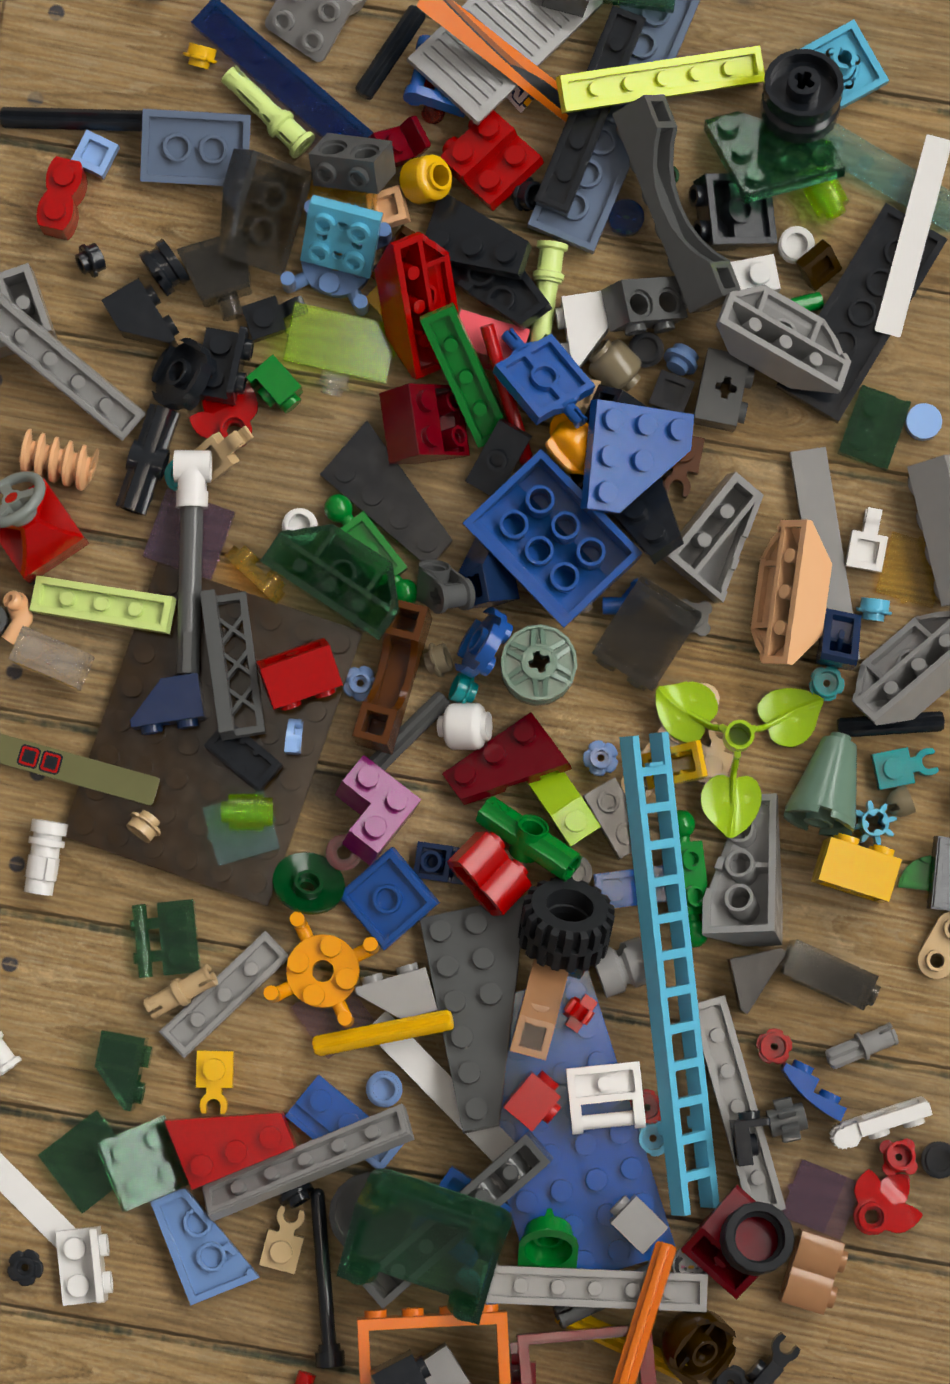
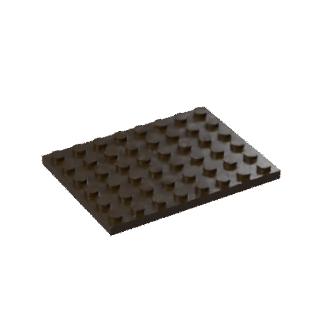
M157 563L147 593L172 596L177 599L170 635L134 629L89 756L90 759L158 777L160 782L154 803L146 805L79 786L65 823L68 824L66 837L269 906L274 891L272 886L274 870L278 863L286 857L363 632L247 593L256 661L325 638L330 644L343 683L342 686L335 688L336 692L324 698L311 696L301 700V705L282 711L280 708L273 709L257 667L266 734L250 737L283 764L282 769L259 794L203 746L218 729L202 603L200 677L207 719L198 720L199 726L189 729H177V724L162 726L163 732L151 735H141V729L134 730L131 728V718L161 678L179 676L176 674L179 569ZM202 578V591L215 589L217 596L244 592ZM240 602L219 605L221 618L233 626L241 615ZM243 623L237 629L242 634H244ZM222 626L223 637L229 630ZM233 635L225 645V653L236 661L246 650V643L236 635ZM247 658L242 665L249 670ZM227 661V668L229 672L233 665ZM238 669L229 681L230 688L242 696L251 685L250 677ZM251 694L247 701L254 705L253 695ZM231 695L232 706L234 707L238 700ZM243 704L234 716L235 725L239 728L257 726L255 712ZM289 718L302 719L304 721L301 754L287 755L284 752ZM142 810H146L160 821L158 825L161 831L160 836L157 835L150 843H146L132 834L126 826L132 818L130 816L132 812L140 814Z

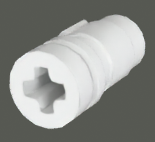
M32 819L30 831H33V836H29L28 843L32 844L30 854H28L24 892L53 896L54 884L57 881L60 863V849L65 847L62 837L67 835L68 824Z

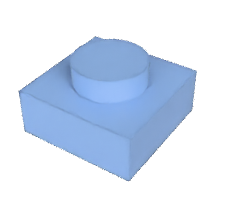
M86 129L71 160L81 162L85 171L104 180L120 147L118 144Z

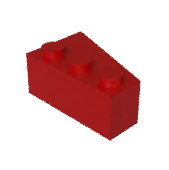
M284 1111L175 1118L164 1121L191 1190L297 1146Z

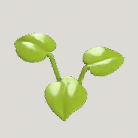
M681 682L659 686L655 693L658 717L664 729L673 738L684 743L700 740L704 735L705 728L723 733L725 747L733 752L730 777L726 775L712 777L704 785L700 797L701 807L705 816L726 838L738 836L752 824L759 812L762 801L760 786L753 777L741 776L737 778L741 752L747 750L752 744L755 733L763 732L767 729L771 740L777 745L783 747L801 745L812 735L824 703L821 696L815 693L812 694L807 690L797 688L777 689L766 694L757 706V714L764 724L756 726L751 725L745 720H735L726 726L710 722L717 715L718 702L712 690L701 683Z

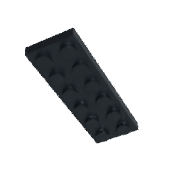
M887 203L884 205L818 315L825 319L838 339L843 353H847L851 360L841 392L836 394L791 389L779 382L776 385L777 389L835 423H838L890 337L888 334L876 332L875 326L905 214ZM930 228L911 300L948 240Z

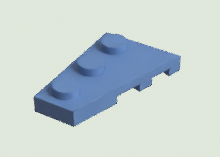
M186 1187L150 1202L190 1306L260 1277L219 1226L208 1217L207 1212Z

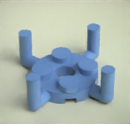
M310 200L306 201L304 204L306 218L308 214ZM386 222L381 223L376 250L388 245L392 240L391 226ZM301 261L303 272L294 276L292 272L286 271L280 277L283 290L286 293H293L310 285L320 294L340 299L348 297L356 314L359 316H364L369 311L368 299L360 291L365 287L369 278L342 271H334L330 268Z

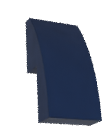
M418 841L414 872L420 879L465 885L447 864V861L460 849L459 847Z

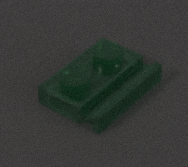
M862 385L837 454L887 471L911 402Z

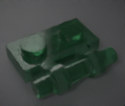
M194 899L157 903V918H147L146 904L132 905L133 920L129 921L130 931H134L136 953H133V963L138 966L139 978L153 977L152 962L162 961L164 976L193 973L201 968ZM159 929L161 950L151 951L149 930Z

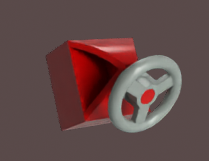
M23 471L11 474L0 480V494L2 493L4 496L0 506V544L22 577L29 584L36 580V575H44L90 544L49 483L39 474ZM23 482L33 484L32 487L23 491L13 490L11 487Z

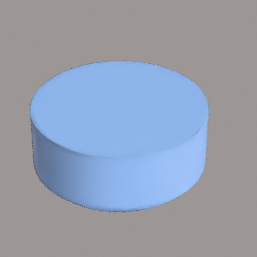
M927 403L917 404L912 407L905 418L907 433L919 441L932 439L942 426V416L939 410Z

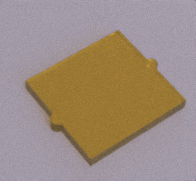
M892 532L875 592L900 599L902 604L910 602L927 608H933L936 599L934 592L935 579L932 567L925 556L926 542L923 536L917 539Z

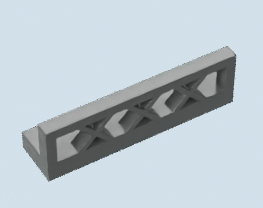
M215 589L200 591L219 734L222 740L266 734L247 593L244 591L217 596ZM240 602L241 615L231 626L221 618L219 605ZM242 623L244 634L237 630ZM222 626L229 630L224 637ZM233 635H236L246 643V650L237 661L225 653V645ZM247 658L249 670L242 665ZM227 661L233 665L229 672L227 668ZM238 669L248 675L251 680V685L242 696L232 690L229 683ZM251 694L253 695L254 705L247 701ZM231 695L238 700L234 707L232 706ZM243 704L255 712L257 726L235 728L234 716Z

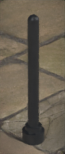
M315 1188L310 1193L322 1342V1344L318 1345L319 1352H315L316 1368H332L345 1366V1352L341 1350L340 1343H336L325 1193L322 1189Z

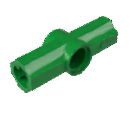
M494 796L486 800L483 807L478 811L475 821L509 844L508 851L514 859L523 863L536 862L564 882L570 879L579 867L582 860L580 853L548 833L549 825L543 818L532 814L521 815Z

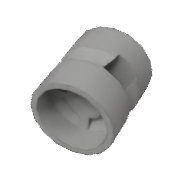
M640 936L621 942L618 950H614L609 946L605 958H601L600 963L595 966L606 998L625 992L628 984L633 985L635 988L646 985Z

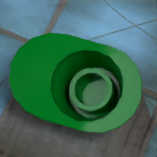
M547 1208L545 1216H539L530 1220L519 1242L518 1266L577 1268L579 1245L577 1238L573 1235L570 1223L561 1217L554 1216L552 1208Z

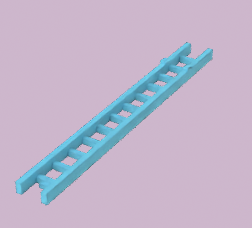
M659 732L649 734L652 762L644 763L645 767H642L639 735L619 737L661 1116V1122L657 1123L658 1133L660 1136H663L671 1215L687 1216L691 1215L688 1182L698 1180L700 1207L715 1208L720 1202L669 733ZM653 775L656 803L646 804L643 777ZM657 812L660 839L650 841L647 814ZM661 849L664 876L654 877L651 850ZM666 886L668 912L658 914L655 887ZM669 922L672 949L662 951L659 924ZM673 959L676 986L666 987L663 961ZM677 996L680 1022L670 1024L668 998ZM682 1033L684 1059L674 1061L672 1034ZM686 1070L688 1095L678 1097L676 1071ZM689 1106L690 1115L687 1116V1125L689 1129H692V1132L682 1134L679 1108ZM693 1143L696 1169L686 1171L684 1145Z

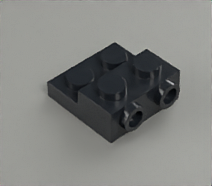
M706 173L693 181V185L689 189V203L692 207H696L697 220L694 222L693 228L714 251H733L739 247H772L778 243L770 173Z

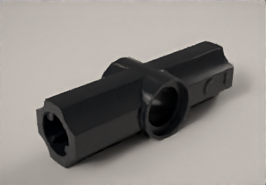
M150 403L139 438L134 440L127 457L125 467L127 473L116 502L117 507L137 515L146 516L157 482L162 480L169 462V447L180 418V413L170 408Z

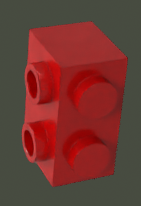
M325 638L256 661L266 694L273 709L280 708L282 711L296 708L301 705V700L311 696H315V698L330 696L336 692L335 688L343 685L330 644Z
M542 1070L538 1075L530 1071L504 1102L503 1108L529 1130L533 1131L542 1120L548 1124L561 1109V1105L557 1103L561 1096L556 1092L560 1085Z

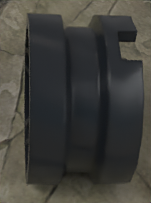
M164 239L157 241L155 248L151 251L144 250L138 254L166 296L172 294L175 291L174 287L178 284L185 285L191 281L184 267Z

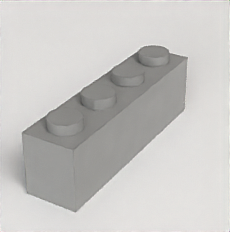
M942 455L908 466L907 469L909 473L908 487L914 495L918 510L916 514L917 523L920 529L923 530L926 542L925 556L932 567L935 579L934 592L940 600L941 607L950 606V455Z

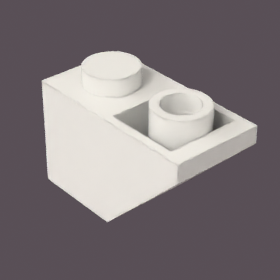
M601 291L562 296L561 307L555 308L558 330L564 329L566 342L560 344L581 369L588 361L590 354L599 346L609 331Z

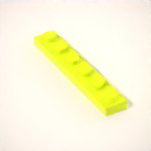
M759 45L560 75L556 77V84L563 114L628 104L643 95L665 94L667 98L759 84L764 82L765 71Z

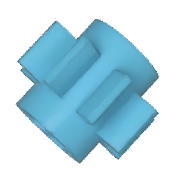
M870 800L866 802V812L863 813L856 809V817L859 819L854 830L859 829L862 834L859 840L860 843L865 842L869 837L873 838L874 844L881 845L880 835L884 834L888 837L894 835L888 827L889 823L894 822L897 818L894 816L888 817L885 813L888 804L885 803L879 809H874L873 803ZM877 815L880 817L877 823L881 826V830L875 829L870 832L867 829L869 823L865 819L866 817L871 818Z

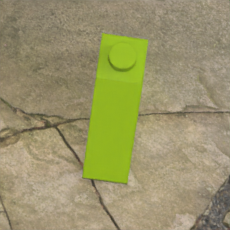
M558 770L541 776L539 781L528 784L569 847L574 846L601 828L599 822L565 772L560 773Z

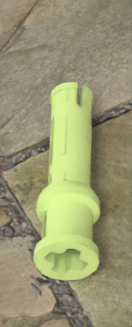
M237 65L231 67L224 74L221 82L267 126L268 134L272 138L277 137L290 150L289 155L292 158H298L311 146L315 135L311 131L306 132L294 120V114L291 111L282 110Z
M551 240L537 241L536 247L539 249L537 270L533 271L532 277L536 282V286L553 309L531 324L529 342L539 341L552 332L558 285H562L564 281V274L561 271L564 252L568 251V244Z

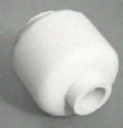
M452 703L446 707L444 715L438 717V736L444 737L446 745L452 750H477L482 748L485 741H489L492 737L493 722L491 713L486 712L480 703Z

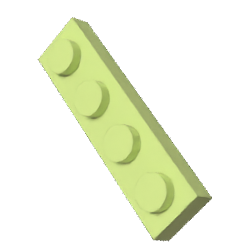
M36 575L29 611L37 614L170 635L177 599L172 596Z

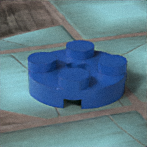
M493 607L483 611V613L488 615L483 622L476 619L472 623L459 646L457 655L463 659L461 664L455 663V669L469 678H474L479 673L487 676L492 671L496 663L494 655L500 644L506 643L512 634L513 625L507 622L506 614Z

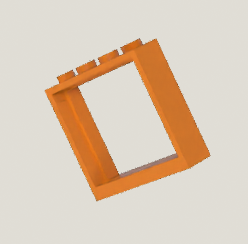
M487 1303L477 1304L476 1311L461 1312V1305L439 1306V1313L424 1314V1307L402 1308V1315L387 1316V1309L364 1311V1317H357L360 1384H371L369 1331L496 1324L499 1384H511L507 1311L505 1309L499 1310L498 1304Z

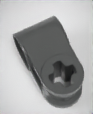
M423 560L419 562L416 586V600L425 604L436 614H442L447 609L459 608L464 611L472 609L475 603V589L468 578L455 571L448 563L440 560Z

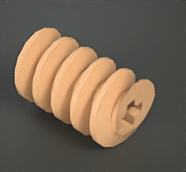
M28 429L20 449L21 472H31L34 468V473L39 474L42 478L48 472L50 482L56 483L62 477V484L65 487L71 486L75 481L76 489L83 491L94 476L99 459V449L97 448L94 454L89 457L87 445L85 444L76 453L74 452L73 441L69 440L65 448L62 449L60 448L59 437L56 436L51 444L48 445L46 444V433L42 432L38 439L34 441L32 440V429Z

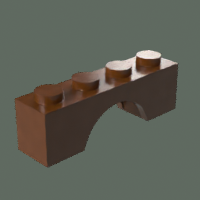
M393 598L383 631L382 652L375 680L367 698L362 701L352 734L357 746L393 754L433 619L428 607Z

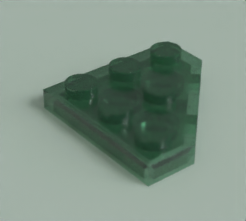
M739 111L706 119L704 122V131L744 204L845 177L846 166L831 141L820 139L812 143L794 144L779 139L770 132L763 119Z

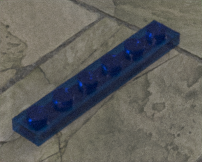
M210 0L191 21L192 26L321 138L326 133L365 138L374 133L220 0Z

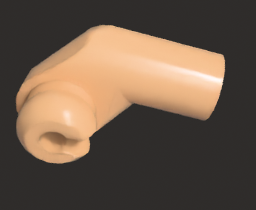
M13 590L7 592L3 598V604L8 609L11 622L1 637L17 646L33 622V613L29 611V599L24 593Z

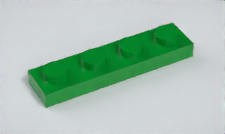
M452 302L420 316V322L477 447L481 448L487 443L498 421L501 418L506 420V417Z

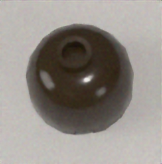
M683 1311L668 1323L662 1334L661 1352L663 1360L671 1372L684 1384H699L697 1380H702L706 1377L712 1381L728 1368L735 1356L736 1347L733 1345V1336L736 1337L735 1331L713 1311Z

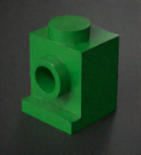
M274 354L246 377L248 384L253 389L258 385L261 387L256 392L270 408L276 404L281 411L287 414L302 400L299 397L303 394L301 385Z

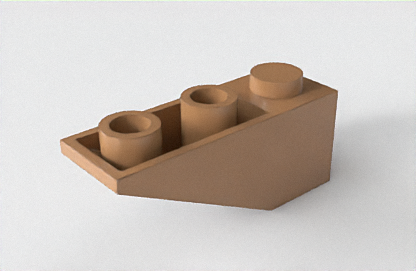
M536 959L533 960L510 1051L546 1060L569 972L563 969H559V971L551 970L550 966L545 965L543 967L537 964Z

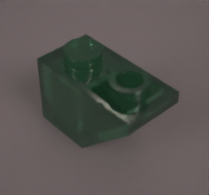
M102 1030L95 1068L123 1110L133 1111L136 1104L142 1105L146 1083L140 1081L143 1067L149 1068L153 1047L147 1046L148 1037Z

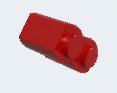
M56 156L47 169V191L41 197L37 207V222L44 235L69 240L76 231L79 220L77 206L84 199L88 185L87 174L79 161Z
M487 831L475 832L447 861V864L462 883L470 889L473 896L492 916L504 915L532 886L527 877L528 871L519 861L509 858L504 850L506 848L505 843L498 835L493 832L488 833Z

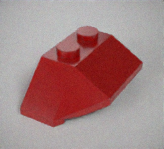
M416 232L389 243L374 272L386 338L411 377L417 380L442 369L421 325L420 316L452 302L458 314L459 310L449 252L429 239L425 234Z

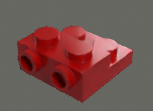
M494 110L478 126L470 119L468 130L459 138L454 136L448 139L442 148L443 153L440 155L448 164L452 176L491 211H494L513 193L516 186L525 182L544 164L542 156L517 135L515 128Z

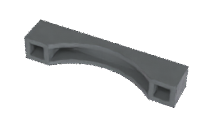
M665 94L643 95L612 114L616 123V131L619 138L623 141L629 156V165L638 179L643 201L648 206L654 220L655 232L662 241L668 256V265L677 279L682 301L687 306L689 313L710 311L724 304L726 295L729 292L740 291L741 288L730 260L714 251L702 240L690 224L681 205L673 167L677 125Z

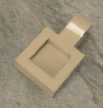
M246 425L238 431H233L225 439L220 432H217L194 449L210 450L212 452L211 482L220 478L240 462L234 452L254 438Z

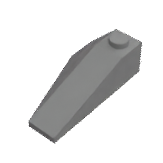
M777 793L762 794L761 806L752 824L738 836L727 838L721 857H718L716 861L713 879L703 897L702 935L705 937L746 947L782 945L783 903Z

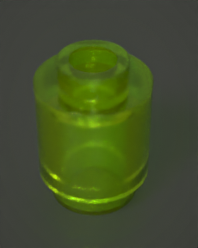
M827 165L819 166L802 176L801 180L804 184L802 189L817 218L826 217L827 221H831L846 212L844 206L849 203V199L835 172L829 171Z
M228 794V801H221V823H229V831L264 830V827H273V797H264L263 794Z

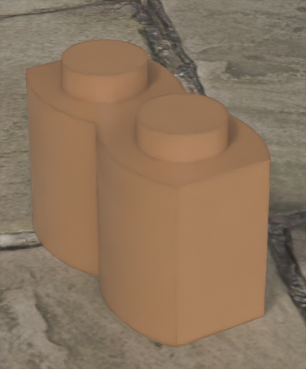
M799 1228L778 1299L783 1303L824 1315L826 1307L832 1308L836 1300L838 1287L833 1286L837 1272L843 1273L847 1263L848 1251L844 1250L845 1243L838 1239Z

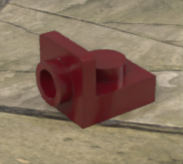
M415 115L408 117L400 126L375 132L368 137L392 141L395 167L404 165L410 159L420 157L431 146L426 132Z

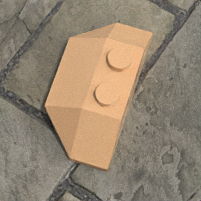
M808 519L781 520L777 526V533L771 538L760 558L750 630L755 646L760 653L759 658L762 664L793 665L823 635L832 562L813 521Z

